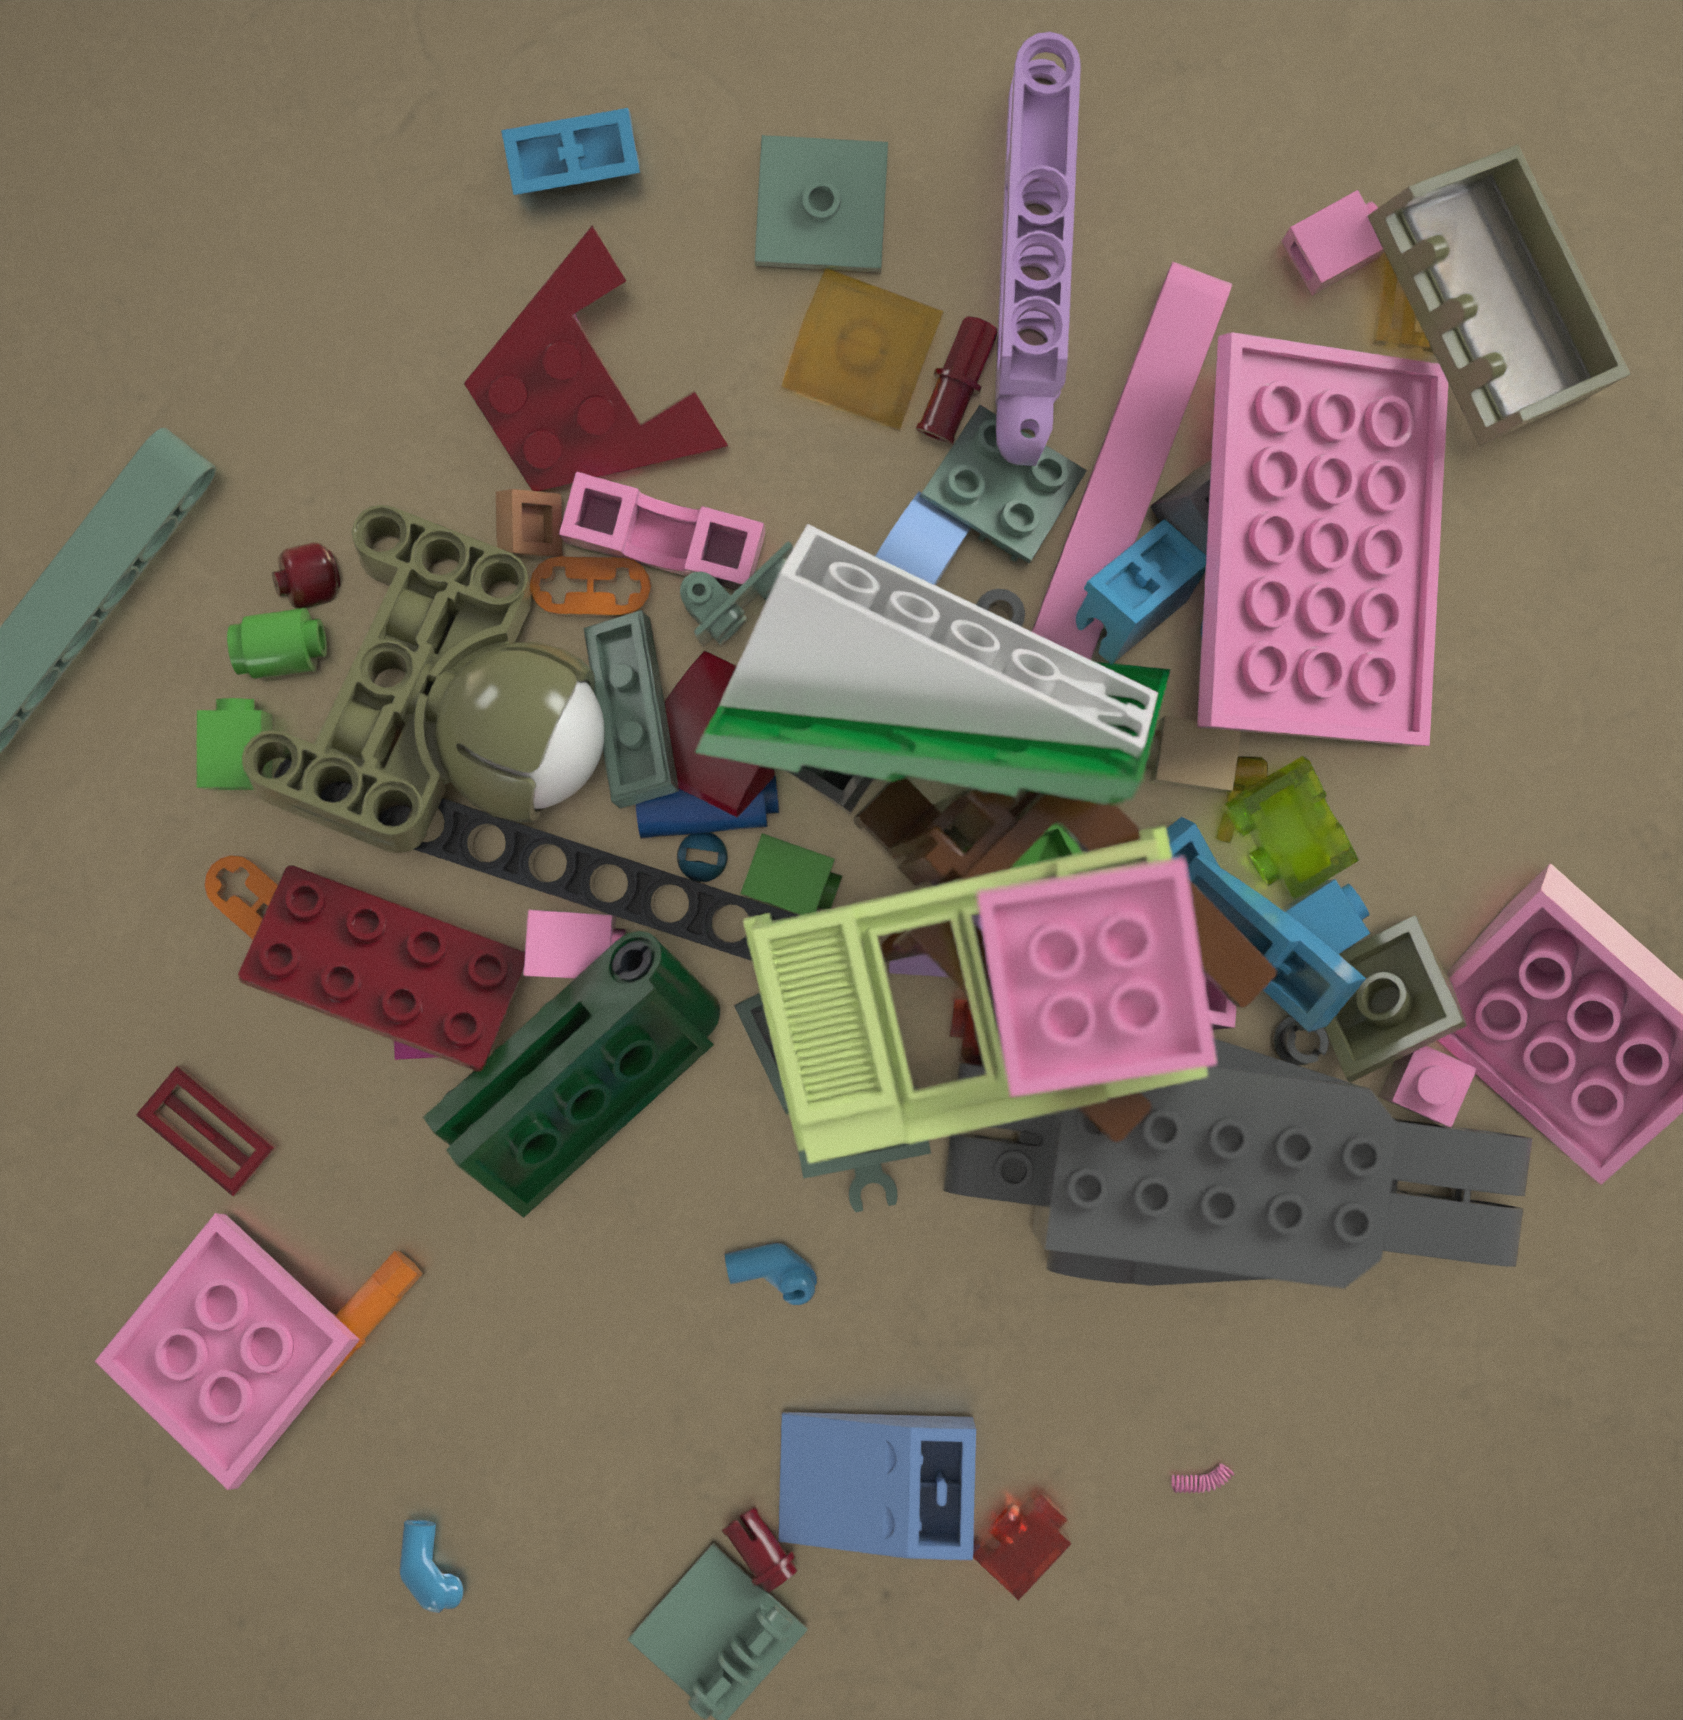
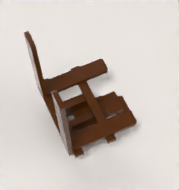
M906 777L889 781L854 817V824L859 829L865 828L894 859L902 856L906 857L897 868L915 886L926 882L937 886L1009 870L1054 823L1058 824L1084 852L1139 841L1138 831L1141 830L1116 804L1096 803L1028 789L1015 800L1012 795L970 788L932 804ZM950 823L973 844L965 853L943 831ZM1188 879L1202 971L1236 1007H1247L1274 979L1277 970ZM951 920L888 933L879 941L884 963L926 954L968 996ZM973 922L995 1021L999 1027L983 931ZM1141 1092L1108 1098V1101L1077 1108L1110 1141L1121 1142L1147 1115L1152 1105Z

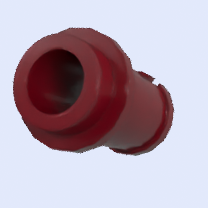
M754 1506L739 1516L753 1535L752 1541L738 1520H733L721 1531L725 1536L727 1535L755 1577L751 1580L753 1586L761 1584L766 1593H769L791 1578L798 1570L792 1562L795 1558L793 1551L786 1553L758 1514V1509Z

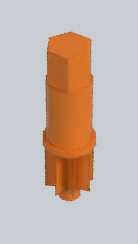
M394 1251L337 1314L333 1313L360 1340L330 1375L328 1380L334 1376L358 1348L360 1349L366 1343L365 1338L423 1275L416 1264L402 1252Z

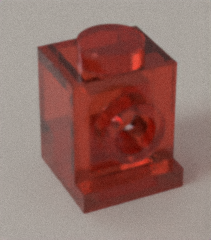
M1040 1493L1034 1500L1029 1497L1020 1508L1013 1502L1004 1508L989 1526L988 1532L992 1535V1538L987 1543L978 1534L973 1538V1558L1019 1601L1072 1544L1068 1532L1063 1528V1525L1069 1519L1043 1493Z

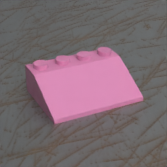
M1549 864L1499 913L1447 972L1467 1026L1438 1041L1460 1061L1477 1068L1475 1074L1602 1185L1683 1112V980L1552 864Z

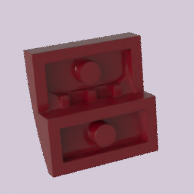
M704 650L664 701L679 789L738 818L775 776V770L772 767L695 753L737 668L736 665Z

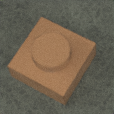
M518 489L496 492V539L498 548L520 558L546 560L553 557H563L562 538L559 535L562 525L561 494Z

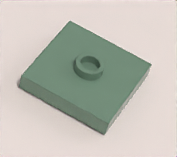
M762 135L755 266L881 273L888 142Z

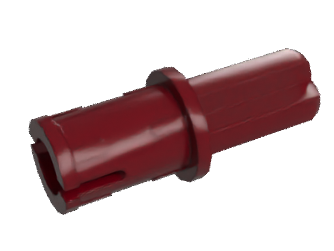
M966 316L963 319L943 368H936L933 375L938 380L922 419L917 424L916 429L918 432L936 441L949 445L954 444V437L972 394H979L982 389L977 382L998 334L997 328L994 325L978 317Z

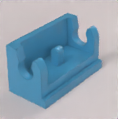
M628 108L501 130L513 195L640 173L632 119Z
M1164 519L1087 581L1083 589L1088 594L1076 614L1078 630H1083L1094 621V618L1104 624L1107 636L1101 640L1099 654L1112 665L1188 601L1206 571V555Z

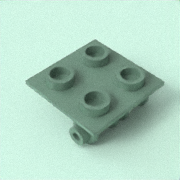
M979 405L920 497L979 532V541L984 542L986 538L992 540V544L1012 555L1010 560L1016 563L1018 558H1021L1030 564L1087 470L1045 445L1036 466L1009 463L1001 455L997 446L996 414ZM1020 431L1024 437L1034 438L1024 431Z
M789 541L732 595L713 576L706 572H693L684 578L680 586V596L688 613L700 624L693 632L703 647L712 638L720 645L727 641L747 621L748 618L745 616L746 612L743 609L757 595L760 594L766 601L768 600L779 573L793 550V545Z
M714 1543L627 1640L691 1697L688 1704L700 1717L707 1720L711 1715L716 1720H728L806 1633L808 1628L775 1598L766 1593L760 1585L754 1587L751 1583L752 1578Z

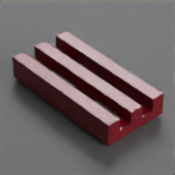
M182 1065L175 1067L136 1114L137 1117L233 1197L239 1194L244 1188L245 1183L251 1176L255 1175L262 1166L261 1164L278 1147ZM178 1085L256 1149L252 1155L247 1154L173 1092ZM163 1103L241 1168L237 1173L233 1175L161 1115L158 1109Z

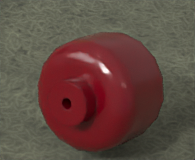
M312 542L287 548L279 555L278 565L280 570L272 572L273 584L277 595H287L290 604L295 609L312 608L329 603L337 597L338 588L340 587L338 568L333 554L322 544Z

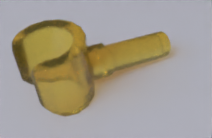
M1237 757L1233 791L1228 793V801L1216 839L1231 843L1244 804L1245 791L1265 792L1268 763L1262 757Z

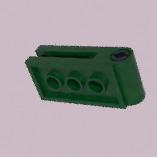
M644 931L628 933L613 943L560 993L547 1002L538 1013L504 1044L497 1047L488 1057L481 1071H473L425 1114L423 1119L433 1133L449 1145L446 1151L460 1169L524 1218L714 1045L708 1036L718 1024L720 1004L718 999L656 937Z

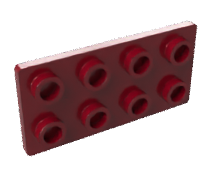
M289 865L283 872L240 967L238 977L239 981L247 986L471 1070L481 1071L486 1064L524 972L525 952L294 865Z

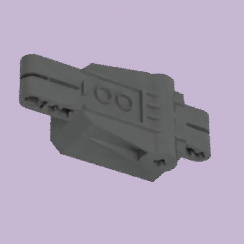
M1214 1038L1217 1065L1206 1066L1208 1077L1141 1091L1151 1102L1152 1108L1121 1142L1110 1141L1077 1107L989 1126L1017 1131L1016 1140L966 1133L950 1135L943 1191L968 1197L1036 1205L1032 1232L1043 1248L1049 1250L1046 1269L1051 1272L1088 1280L1146 1286L1274 1279L1344 1289L1381 1261L1383 1251L1495 1266L1516 1267L1523 1208L1501 1203L1472 1200L1470 1196L1471 1190L1525 1196L1532 1138L1393 1119L1369 1088ZM960 1063L957 1080L985 1075V1066L981 1064ZM1398 1181L1450 1187V1197L1397 1190Z

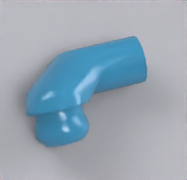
M771 1243L724 1254L730 1284L764 1278L783 1293V1299L792 1305H803L810 1301L815 1294L817 1276L811 1264L785 1244Z
M407 1520L404 1522L399 1570L401 1580L423 1609L435 1613H440L443 1609H454L463 1598V1584L458 1577L450 1573L443 1575L432 1561L436 1523L426 1520Z

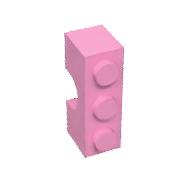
M576 472L559 535L566 544L617 558L631 559L639 564L675 574L688 576L693 572H706L713 576L721 586L737 590L755 573L766 532L762 522L701 506V509L677 506L644 495L637 488Z

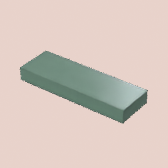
M640 610L583 628L589 666L595 675L593 691L599 702L604 719L603 753L611 802L621 809L678 792L679 786L650 617Z

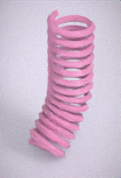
M1219 1464V1467H1216L1211 1473L1199 1475V1487L1198 1476H1194L1193 1486V1476L1190 1475L1189 1486L1187 1474L1185 1476V1487L1184 1476L1181 1475L1180 1486L1178 1474L1176 1475V1487L1174 1475H1172L1171 1486L1175 1493H1182V1491L1184 1493H1191V1491L1193 1493H1204L1205 1489L1207 1492H1210L1211 1488L1215 1491L1216 1486L1221 1488V1485L1225 1484L1224 1481L1228 1482L1227 1478L1231 1479L1230 1475L1234 1476V1473L1224 1464Z

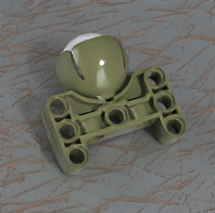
M376 505L362 511L353 524V542L365 572L375 580L390 585L315 743L313 744L276 730L257 734L244 747L242 755L243 769L259 798L270 805L394 853L409 852L422 843L446 792L444 784L450 782L472 805L493 817L513 822L537 821L541 810L558 804L575 794L588 781L599 763L604 745L605 729L603 714L593 691L595 686L593 670L580 658L560 647L540 642H515L527 615L531 611L533 602L527 569L520 558L508 551L392 506ZM394 536L399 539L396 546L388 551L379 552L370 549L371 544L379 537ZM448 558L458 562L455 569L448 574L437 575L428 571L431 564L438 559ZM508 581L518 586L507 597L495 598L486 594L489 587L496 582ZM394 668L406 673L403 680L393 687L385 688L375 684V679L385 670ZM285 758L292 761L287 773L279 778L269 779L261 776L264 766L273 759ZM341 781L352 785L351 792L340 802L329 803L320 799L323 790L331 783ZM402 805L412 809L410 818L400 826L389 827L380 823L382 814L392 806Z

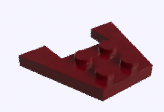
M593 224L464 382L465 387L532 491H541L571 484L574 481L576 472L593 477H601L728 447V443L695 390L640 423L573 314L627 281Z

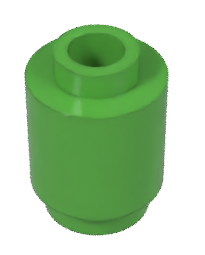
M306 608L244 616L242 623L229 625L227 631L228 652L235 673L237 675L250 674L253 679L315 671L318 657H325L327 653V640L323 623L320 619L312 620Z

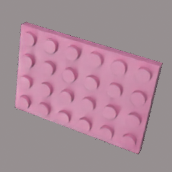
M1228 333L1218 336L1197 727L1414 747L1430 746L1448 381L1440 364L1239 333Z

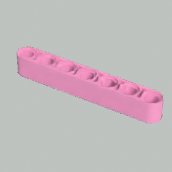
M1173 261L1162 285L1031 631L1089 660L1092 658L1104 624L1094 618V621L1081 631L1078 630L1076 614L1088 594L1083 588L1089 579L1136 542L1232 287L1231 283Z

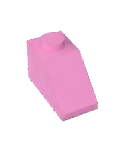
M528 910L524 976L576 978L613 943L626 935L627 930L616 928V916Z

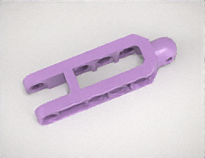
M1053 32L1037 33L1027 39L1020 47L1015 61L1008 96L995 378L997 405L996 441L1001 455L1009 463L1026 466L1037 465L1052 432L1053 406L1065 384L1068 358L1081 65L1079 53L1073 43L1063 35ZM1039 53H1053L1061 58L1065 65V71L1056 65L1055 61L1031 59ZM1033 79H1047L1054 85H1042ZM1028 204L1043 205L1049 210L1050 214L1036 215L1027 210L1025 206ZM1031 266L1037 267L1046 272L1049 278L1040 281L1032 280L1024 275L1022 269ZM1027 329L1035 330L1042 334L1047 342L1038 346L1029 345L1022 341L1017 333ZM1029 429L1035 434V437L1026 438L1020 431Z

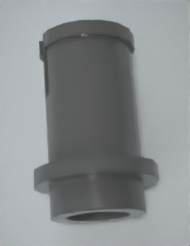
M997 588L987 591L979 598L976 604L987 611L992 609L993 606L998 605L999 608L1005 610L1008 614L1010 622L1020 627L1024 623L1025 609L1023 602L1015 593L1007 589Z
M1292 1016L1279 1023L1273 1037L1274 1049L1279 1057L1285 1062L1298 1066L1318 1061V1056L1320 1054L1325 1055L1329 1045L1328 1035L1323 1028L1308 1032ZM1305 1030L1309 1036V1043L1303 1051L1298 1052L1295 1047L1297 1036L1295 1032Z

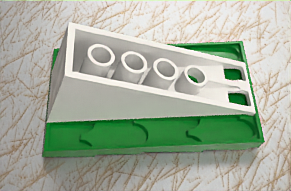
M807 524L779 573L722 701L706 728L695 753L793 772H799L803 764L881 780L895 781L906 776H913L1017 796L1020 788L1115 805L1127 799L1132 800L1142 782L1171 669L1115 663L1111 665L1110 663L1091 661Z

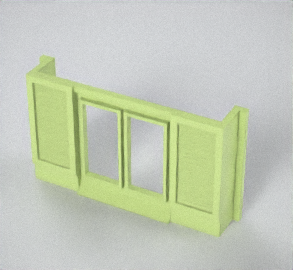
M1165 825L1138 831L1139 841L776 922H772L770 913L744 919L745 932L798 1151H806L808 1164L907 1142V1144L1086 1106L1108 1101V1098L1208 1077L1206 1067L1010 1097L1004 1055L971 916L980 913L977 890L1172 859ZM951 920L986 1074L914 1090L878 936Z

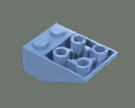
M782 1412L778 1542L907 1559L973 1560L976 1427L973 1417Z

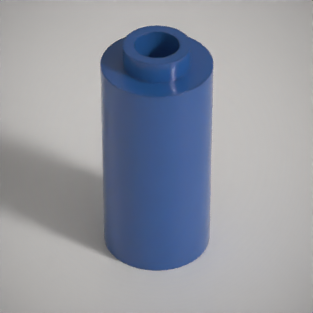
M776 775L738 818L681 789L672 794L635 804L640 839L768 827L767 814L779 813Z

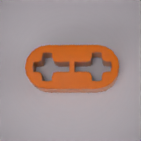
M559 556L548 558L538 564L532 573L530 581L531 595L537 605L548 614L559 617L617 618L636 611H643L650 602L653 591L651 579L643 566L634 560L616 557ZM556 570H565L569 581L587 583V592H568L565 595L564 603L555 604L553 595L543 591L542 587L543 582L554 580ZM628 571L631 581L641 584L640 593L629 595L628 604L618 605L614 594L610 592H596V583L617 582L618 572Z
M231 855L220 858L211 865L206 874L205 890L207 897L213 905L253 940L264 917L262 910L269 906L279 881L259 863L249 857ZM246 869L250 875L247 877L245 885L259 899L254 904H251L245 897L240 895H233L227 899L223 894L228 887L227 882L222 878L225 871L240 873Z

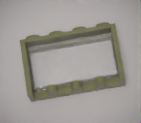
M1518 144L1411 185L1367 216L1479 446L1580 400L1591 397L1630 375L1624 359Z

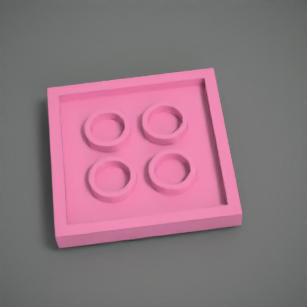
M1184 857L977 890L1010 1097L1217 1065Z
M215 1213L95 1362L227 1490L240 1487L360 1339L226 1214Z

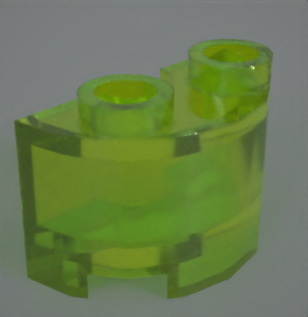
M1303 755L1237 794L1235 798L1224 804L1228 817L1240 835L1244 837L1250 833L1257 846V849L1249 853V857L1260 877L1268 886L1279 880L1293 900L1359 861L1343 826L1338 822L1325 799L1327 794L1310 760Z

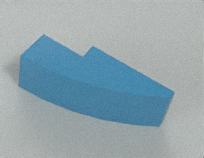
M1195 856L1186 868L1188 879L1276 968V976L1263 991L1308 1032L1328 1026L1366 978L1332 948L1267 898L1203 856Z

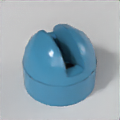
M713 833L690 834L683 839L678 847L677 863L682 873L689 879L697 882H709L718 878L726 869L728 851L724 842ZM687 848L717 852V865L703 861H687Z

